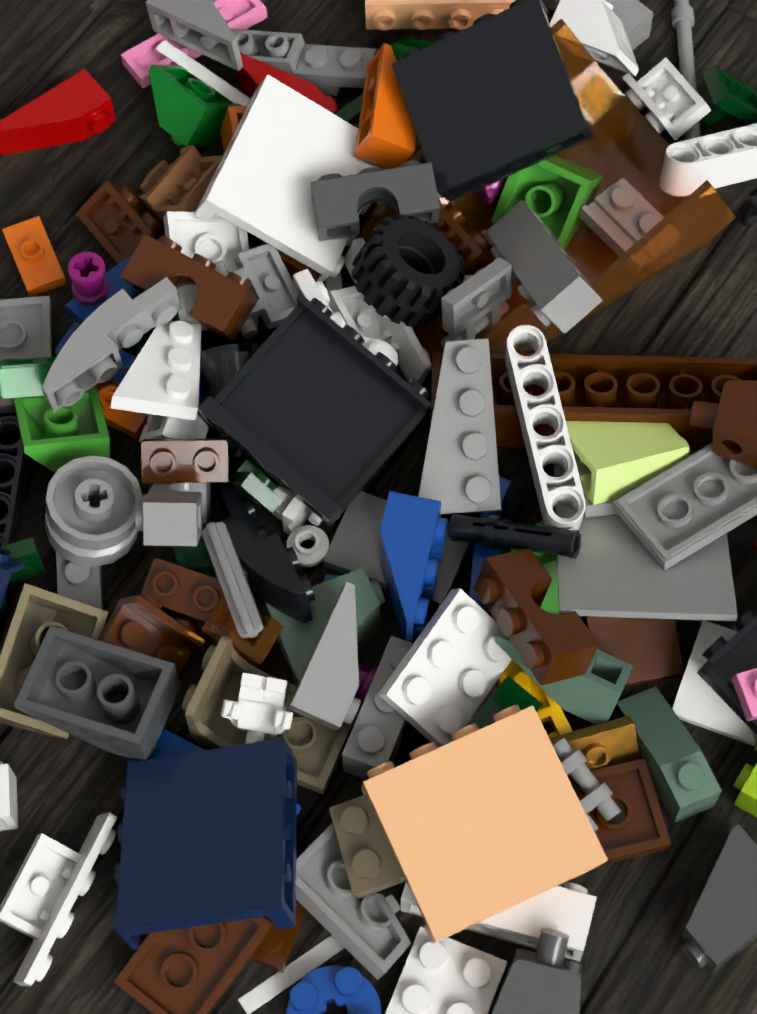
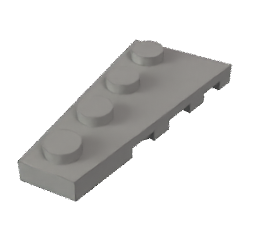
M489 338L445 342L418 497L441 501V515L501 511Z

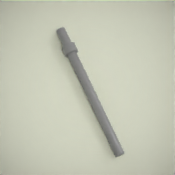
M674 0L671 18L672 27L677 32L680 74L697 92L691 30L695 24L694 9L689 5V0ZM699 121L685 132V140L701 137Z

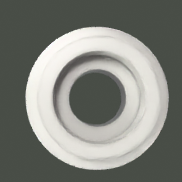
M305 525L296 528L289 535L287 548L293 547L300 566L313 567L324 560L329 549V540L325 532L320 528ZM305 540L315 542V545L310 549H304L300 546Z

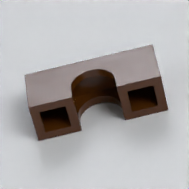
M144 234L120 277L129 286L141 293L165 277H168L177 289L184 285L197 286V298L189 314L200 325L234 343L258 301L249 290L251 283L233 272H229L226 277L214 271L216 265L197 253L194 254L193 258L180 253L182 247L163 235L160 236L159 240H156Z
M528 548L487 557L477 578L474 590L479 600L485 604L498 623L501 632L507 636L520 655L523 664L532 672L538 683L542 686L586 674L599 643L576 611L566 614H552L540 608L552 578L531 549Z

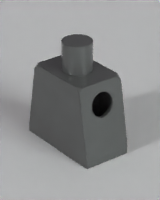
M541 929L536 952L517 949L490 1014H580L582 965L564 960L569 935L557 930Z

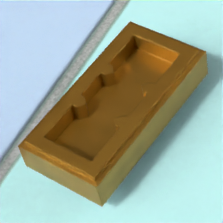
M630 715L549 738L552 745L565 738L575 752L580 750L588 760L584 764L590 771L640 759L635 723Z

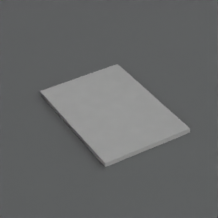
M553 464L554 477H560L565 474L564 469L560 465ZM566 504L555 506V514L558 517L571 518L576 514L574 509ZM618 514L584 518L583 516L582 523L578 529L580 531L579 534H581V547L578 556L573 559L557 555L559 614L576 611L579 616L737 621L738 614L727 533L664 570Z

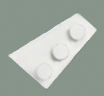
M171 320L163 325L158 324L113 394L110 409L196 421L199 405L202 325Z

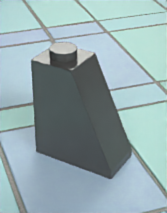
M739 824L729 833L680 937V940L684 943L682 951L687 959L697 969L704 967L710 976L757 938V844Z

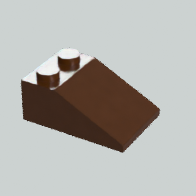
M579 616L599 643L597 649L633 665L624 687L684 675L675 619Z

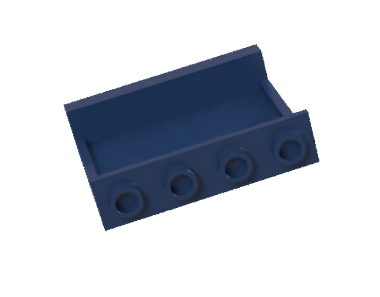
M284 738L127 763L126 781H123L121 784L124 816L123 821H120L118 824L121 858L120 862L115 865L118 900L117 904L112 908L111 918L115 932L122 936L132 950L139 949L140 934L265 916L271 919L277 929L296 927L297 760Z

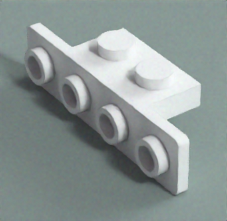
M362 237L353 240L345 256L344 264L351 277L354 268L352 265L353 260L365 244ZM355 286L330 291V303L328 305L332 312L339 311L346 325L352 327L361 336L382 340L393 346L398 352V365L407 382L413 379L422 385L432 365L428 352L421 346L412 327L406 326L404 322L399 324L391 322L389 317L385 315L382 317L376 313L377 309L372 305H367L363 300L365 296L359 293Z
M110 812L98 815L79 853L42 833L38 834L0 905V921L34 939L13 980L14 983L20 986H32L35 980L41 981L47 973L53 956L48 953L56 938L61 939L70 928L74 919V913L70 912L77 896L85 895L90 888L96 874L91 869L99 853L104 855L114 841L116 830L112 829L117 816Z

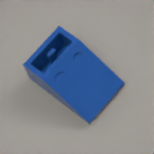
M389 491L380 527V567L401 639L414 643L428 624L427 611L429 601H433L436 590L438 562H442L448 519L440 518L441 501Z

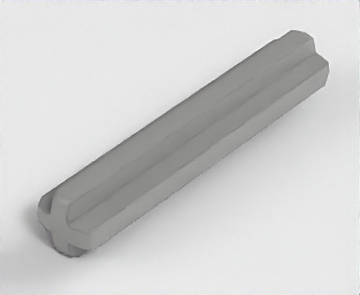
M210 522L202 530V537L238 635L241 638L257 637L259 632L263 630L264 625L227 526L223 522Z

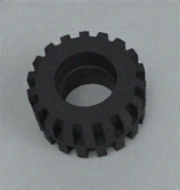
M395 215L394 218L387 217L377 225L353 260L352 278L357 281L355 287L359 293L365 296L363 300L368 306L372 305L377 309L376 313L382 317L384 315L389 317L391 322L397 324L404 322L406 326L415 327L417 323L421 326L427 325L431 320L434 321L442 312L441 298L451 289L462 284V280L465 277V269L462 267L464 261L462 256L457 254L458 248L454 242H450L442 230L438 231L433 227V224L428 221L422 222L418 217L411 215L409 218H406L404 215Z

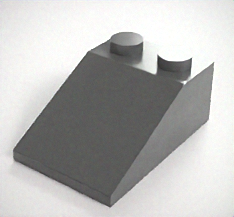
M50 626L14 702V706L18 710L107 752L135 761L151 759L181 688V682L174 663Z

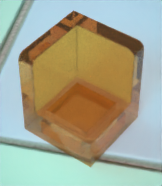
M223 594L201 630L217 643L222 636L232 639L235 651L243 659L262 664L282 631L283 626L274 618L260 614L264 625L263 630L259 632L257 637L241 638L238 635Z

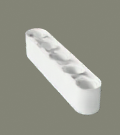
M757 123L670 144L665 152L659 180L660 188L673 196H687L757 178Z
M521 325L514 328L507 338L505 363L543 522L546 527L578 530L586 509L585 497L546 339L537 327ZM519 346H529L535 350V353L530 356H522L515 349ZM536 384L541 386L545 393L540 396H532L524 388L528 385ZM539 424H547L555 430V433L550 436H541L535 432L534 427ZM548 464H557L564 469L565 474L560 477H552L546 474L543 468ZM559 504H566L573 508L576 514L571 518H561L554 513L553 508Z

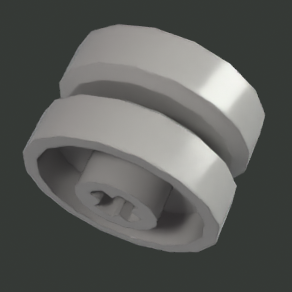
M90 455L73 459L60 467L48 483L45 506V530L49 543L58 554L76 565L91 567L114 563L126 555L136 541L138 534L135 522L136 507L142 504L143 495L137 478L126 466L107 457Z

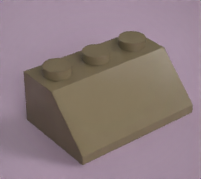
M26 583L16 590L0 637V723L18 729L68 739L69 733L16 709L14 702L50 626L97 640L104 628L108 611Z

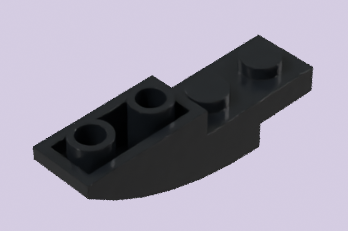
M234 484L219 488L227 518L217 522H223L227 526L250 589L267 604L283 614L302 623L313 621L309 602L315 601V595L308 577L303 576L299 578L297 572L301 571V567L293 547L285 548L278 533L267 536L263 524L254 525L253 522L258 520L253 503L249 497L242 498Z

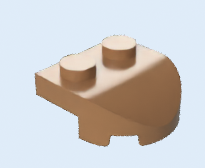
M193 145L181 148L179 151L181 155L175 162L168 164L165 160H162L148 173L140 185L144 194L139 197L161 222H164L163 218L167 211L195 212L222 156L202 157Z

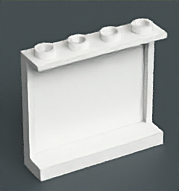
M267 74L255 90L194 215L208 223L215 214H218L320 273L317 281L321 280L324 282L329 276L335 278L346 260V257L341 255L345 245L350 246L356 236L319 241L311 197V182L318 181L321 176L335 173L343 177L356 175L362 169L369 167H379L381 170L386 169L354 156L358 128ZM371 202L361 208L358 216L359 214L363 215L367 211Z

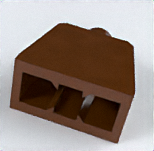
M728 380L724 383L719 404L694 400L690 426L713 429L712 452L717 456L756 468L757 380Z

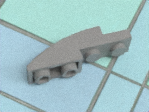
M232 30L237 38L240 53L311 82L324 95L337 96L340 87L364 88L367 64L377 53L376 49L305 44L300 33Z
M165 277L133 300L122 288L101 304L73 332L58 353L42 386L47 402L54 413L62 407L75 404L84 392L96 384L107 382L113 378L118 369L123 367L119 351L135 345L142 338L143 334L158 324L163 325L169 322L176 315L177 311L182 309L177 288L168 277Z

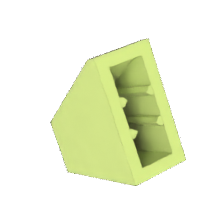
M566 421L583 493L593 505L618 499L691 455L688 442L669 423Z

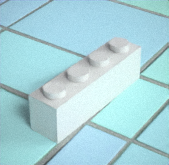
M405 882L401 896V911L422 917L407 882ZM565 882L561 886H556L466 929L537 949L541 929L557 930L569 935L565 957L580 961L584 952L597 897L587 894L588 890L583 886Z

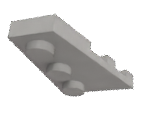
M332 822L296 859V900L378 980L409 947L411 941L383 894L375 892L361 898L353 895Z

